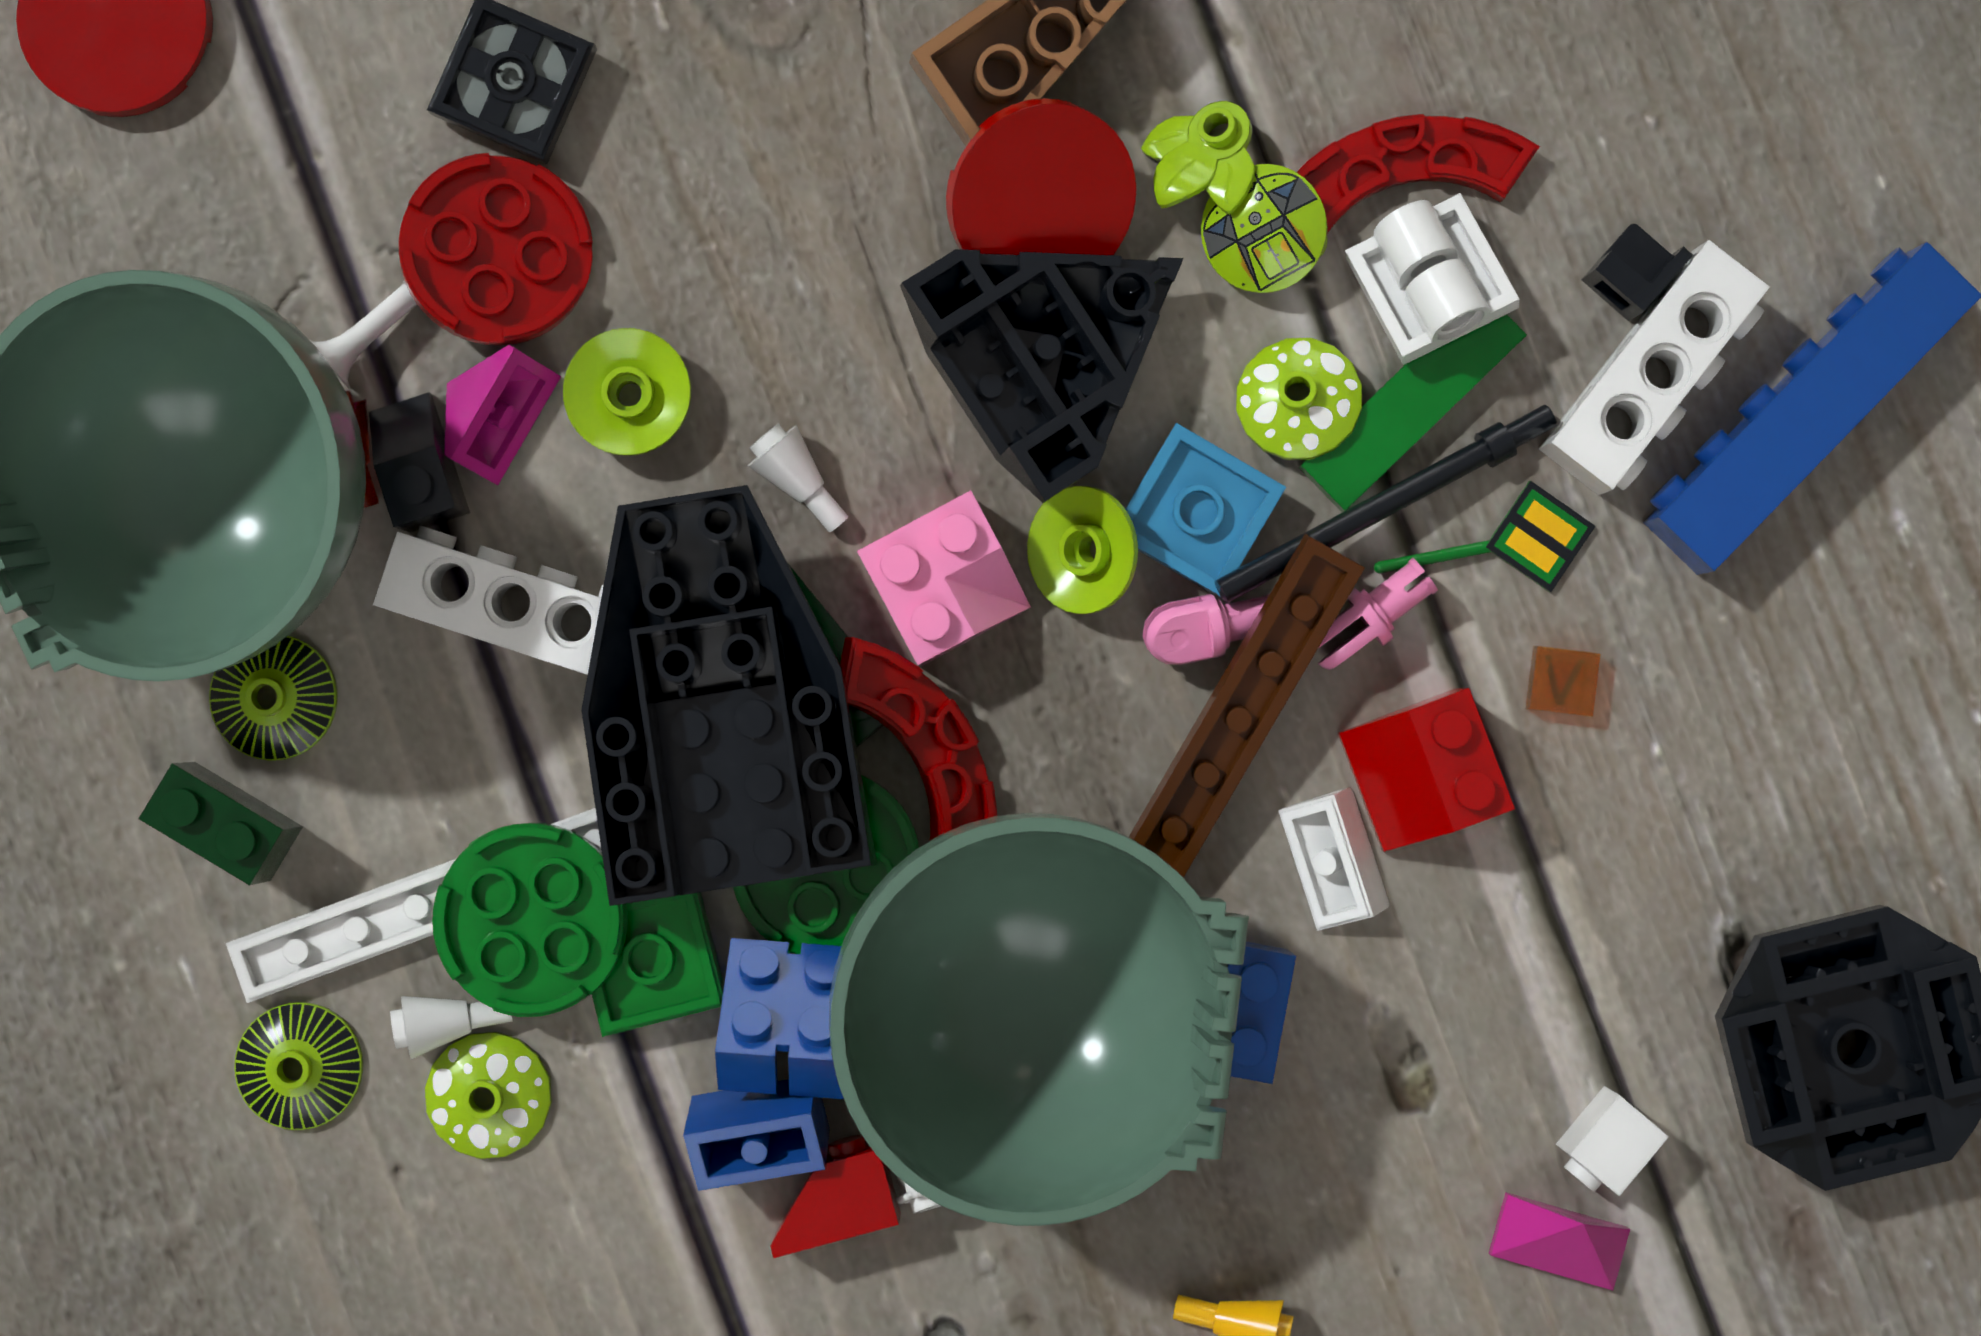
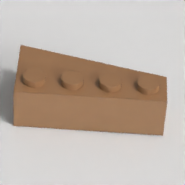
M987 0L913 51L909 64L964 145L967 146L980 130L978 126L996 112L1022 101L1042 99L1127 0Z

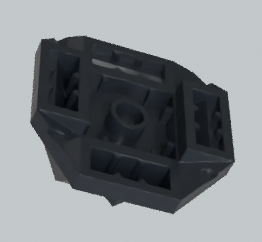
M1876 905L1754 935L1715 1014L1746 1143L1824 1191L1952 1160L1981 1119V972L1977 957L1952 942L1946 941L1892 908L1883 905ZM1854 1029L1859 1039L1858 1050L1850 1059L1841 1061L1837 1052L1838 1041L1844 1033Z

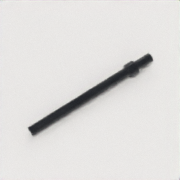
M1542 405L1505 426L1497 422L1476 433L1474 436L1475 442L1305 533L1331 548L1486 464L1493 468L1516 456L1517 447L1557 426L1556 418L1547 405ZM1305 533L1215 580L1216 589L1223 601L1229 603L1281 575Z

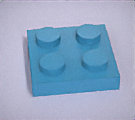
M1176 423L1125 510L1128 512L1135 527L1138 551L1221 598L1216 589L1215 580L1240 567L1286 487Z

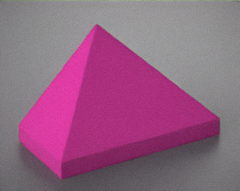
M507 345L449 381L446 389L444 455L492 483L499 485L561 376L518 349Z
M1505 1192L1489 1254L1493 1257L1613 1291L1630 1229L1623 1225Z

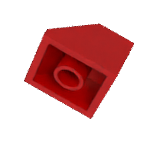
M1456 688L1338 732L1383 852L1453 833L1515 809L1470 688Z

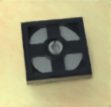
M474 0L427 111L437 118L544 164H548L597 48L592 42L494 0Z

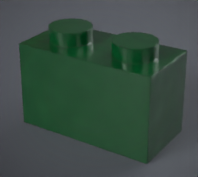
M196 762L172 763L138 818L249 886L272 880L303 828L302 825Z

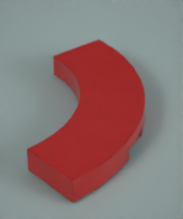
M1417 114L1379 121L1369 127L1349 134L1337 142L1334 141L1310 158L1297 173L1303 176L1320 196L1326 212L1328 234L1341 217L1364 199L1387 188L1405 183L1439 181L1458 184L1484 193L1501 203L1540 146L1516 132L1472 117H1464L1462 119Z
M855 637L845 638L840 666L843 670L848 704L865 712L888 728L912 757L924 783L928 798L930 841L965 824L997 816L993 781L988 780L985 764L977 746L980 741L954 699H949L931 679L923 674V670L898 653Z

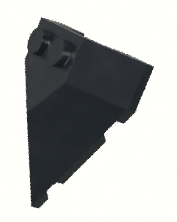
M955 249L903 281L900 287L926 354L994 458L1035 497L1044 503L1099 466L1107 447L1106 442L1119 410L1123 408L1159 320L1160 310L1184 258L1159 257L1157 260L1122 259V256L1040 252H1019L1018 255L982 254L980 250Z

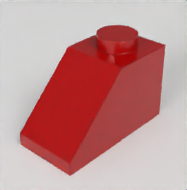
M861 1134L845 1137L828 1144L829 1153L827 1154L825 1170L810 1172L774 1235L770 1245L773 1259L899 1225L901 1211L896 1201L897 1196L890 1169L874 1153Z

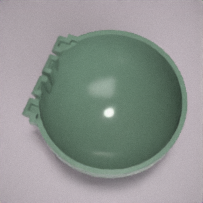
M125 270L83 278L56 289L36 301L17 316L0 334V604L5 614L23 609L29 616L13 624L11 628L31 670L50 663L55 673L70 669L79 664L109 676L158 682L183 680L210 674L249 660L275 646L302 625L326 599L345 570L357 541L364 512L366 492L365 455L359 425L348 395L335 372L317 347L294 324L245 292L216 281L168 271Z
M1043 813L1010 814L971 822L941 834L907 856L873 889L856 914L843 941L834 968L830 991L829 1037L837 1081L848 1111L861 1135L874 1153L896 1176L911 1188L943 1207L965 1216L992 1223L1014 1226H1043L1068 1223L1095 1216L1125 1203L1158 1182L1170 1170L1196 1172L1197 1158H1222L1227 1110L1210 1106L1213 1099H1227L1229 1096L1234 1043L1231 1042L1232 1032L1236 1031L1242 977L1229 974L1227 964H1244L1249 916L1226 913V902L1221 898L1199 897L1195 890L1175 869L1154 852L1130 837L1108 827L1079 818Z

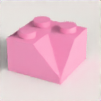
M971 490L857 551L919 667L1031 608L999 541Z

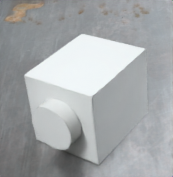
M1604 1086L1556 1145L1571 1157L1564 1168L1591 1191L1595 1192L1603 1184L1620 1196L1669 1136L1623 1097Z

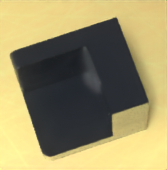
M1631 224L1581 280L1627 321H1630L1647 309L1690 260L1693 254L1684 246L1671 254L1640 226Z

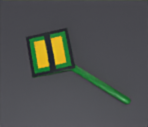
M1529 481L1490 540L1378 561L1374 565V571L1378 574L1398 571L1408 564V561L1412 558L1421 566L1492 552L1548 592H1552L1596 526L1534 482Z

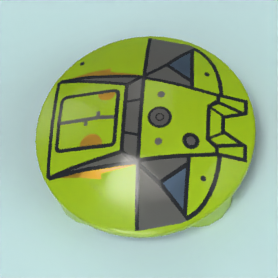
M1257 164L1255 165L1254 182L1249 193L1232 214L1222 211L1212 198L1209 197L1202 216L1201 238L1210 264L1224 280L1246 291L1270 293L1294 285L1313 269L1327 248V218L1320 196L1303 176L1283 166Z

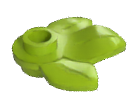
M1229 101L1213 102L1201 108L1194 116H1174L1166 119L1149 133L1141 150L1149 158L1159 161L1153 177V185L1157 203L1161 208H1168L1181 203L1205 189L1215 204L1227 214H1232L1242 204L1254 182L1256 172L1255 165L1246 150L1252 136V125L1242 107ZM1221 124H1228L1227 130L1222 135L1209 136V133L1215 127Z

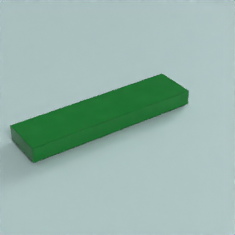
M1506 314L1405 364L1362 406V411L1353 432L1335 450L1312 460H1306L1298 468L1341 512L1346 511L1519 344L1527 334Z

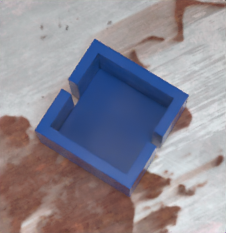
M731 938L715 1047L718 1090L776 1094L778 1085L776 1051L789 1052V1095L844 1099L834 1069L829 1037L830 991L834 968L842 946L802 943L801 954L789 953V942Z

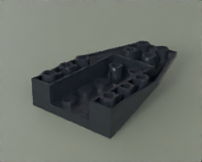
M748 485L619 505L617 507L581 709L609 906L877 865L843 670Z

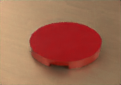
M18 0L16 23L20 46L25 59L38 79L49 90L68 103L83 110L107 117H128L148 113L179 96L188 87L186 83L199 66L207 43H211L213 32V15L210 0Z
M1044 98L1010 105L996 112L978 126L980 130L965 147L955 170L950 171L947 184V218L950 230L959 249L980 250L982 254L1018 255L1019 252L1114 255L1124 240L1133 218L1136 203V177L1129 152L1117 133L1106 122L1092 112L1071 102Z
M481 153L459 158L440 167L417 188L408 202V207L401 223L399 260L404 281L413 299L421 310L442 329L457 337L479 344L511 345L542 336L559 325L573 311L588 283L592 266L593 240L588 218L582 205L571 189L553 172L540 164L536 166L527 161L512 157L490 156L489 153Z

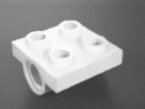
M1461 193L1435 206H1432L1431 202L1427 200L1406 204L1381 220L1374 229L1373 237L1345 250L1346 260L1403 365L1519 308L1520 299Z

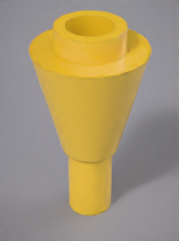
M1178 1294L1173 1320L1213 1329V1333L1218 1336H1290L1294 1316L1282 1313L1284 1300L1219 1301V1304Z

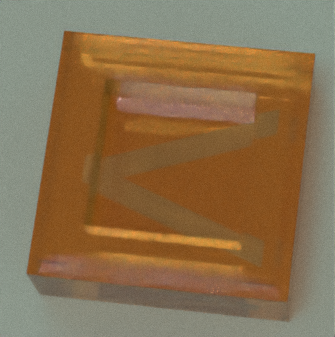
M1533 646L1525 709L1593 717L1601 654Z

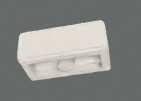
M1350 787L1278 810L1317 931L1374 917L1389 907V900L1353 790Z

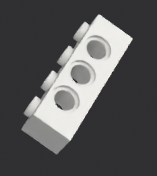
M1710 240L1691 251L1693 256L1654 299L1539 448L1541 452L1597 495L1609 492L1616 486L1621 490H1625L1637 478L1648 461L1640 455L1654 436L1663 440L1674 430L1687 411L1679 405L1693 386L1702 390L1708 385L1725 363V359L1718 355L1732 335L1741 340L1753 328L1764 312V309L1757 305V303L1770 286ZM1687 308L1698 309L1706 316L1709 330L1705 338L1696 337L1688 331L1684 321ZM1649 357L1658 358L1668 366L1670 382L1666 389L1658 388L1648 380L1645 366ZM1611 407L1620 408L1629 415L1632 422V430L1627 439L1617 438L1609 431L1606 424V416Z
M424 526L419 527L416 537L401 532L396 533L373 603L374 606L588 675L604 585L601 586L599 595L594 596L574 589L578 579L577 576L541 565L537 577L514 570L517 560L516 556L480 545L477 557L453 550L457 537ZM461 566L469 578L468 590L463 597L451 602L442 592L441 581L449 569ZM522 586L530 597L529 610L523 618L517 621H510L502 612V597L510 588ZM582 605L591 616V628L584 638L578 641H571L562 631L561 620L569 608Z

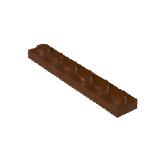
M1306 533L1129 835L1131 839L1158 855L1183 878L1365 569L1359 563Z

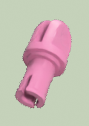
M1414 558L1410 559L1408 564L1370 593L1364 589L1360 592L1356 588L1352 590L1347 598L1350 607L1336 617L1319 648L1358 618L1364 623L1365 627L1318 663L1322 668L1327 670L1334 669L1374 638L1382 646L1386 645L1393 639L1391 632L1395 628L1392 623L1430 594L1438 591L1430 577H1425L1411 589L1405 591L1406 585L1425 572Z
M1270 593L1266 596L1222 604L1212 594L1167 602L1153 609L1145 620L1142 635L1144 643L1150 653L1157 660L1165 664L1183 665L1222 657L1225 655L1226 649L1230 647V642L1245 638Z

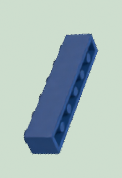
M1928 242L1906 253L1898 247L1884 258L1871 272L1870 275L1877 282L1865 295L1860 298L1856 293H1853L1838 305L1826 319L1832 326L1827 334L1817 344L1811 338L1802 343L1782 364L1789 373L1773 389L1767 384L1757 389L1738 409V412L1745 418L1729 434L1720 429L1712 435L1694 454V457L1700 464L1684 480L1678 474L1672 477L1650 499V503L1656 509L1643 523L1695 574L1714 572L1981 298V293Z

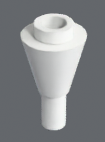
M778 423L750 447L756 458L748 467L799 503L804 502L829 533L849 517L823 487L824 481L797 425L785 432Z
M401 996L402 1009L390 1011L396 1049L408 1047L411 1059L471 1033L472 1029L513 1022L511 1015L493 1011V1008L481 1002L467 1004V1001Z

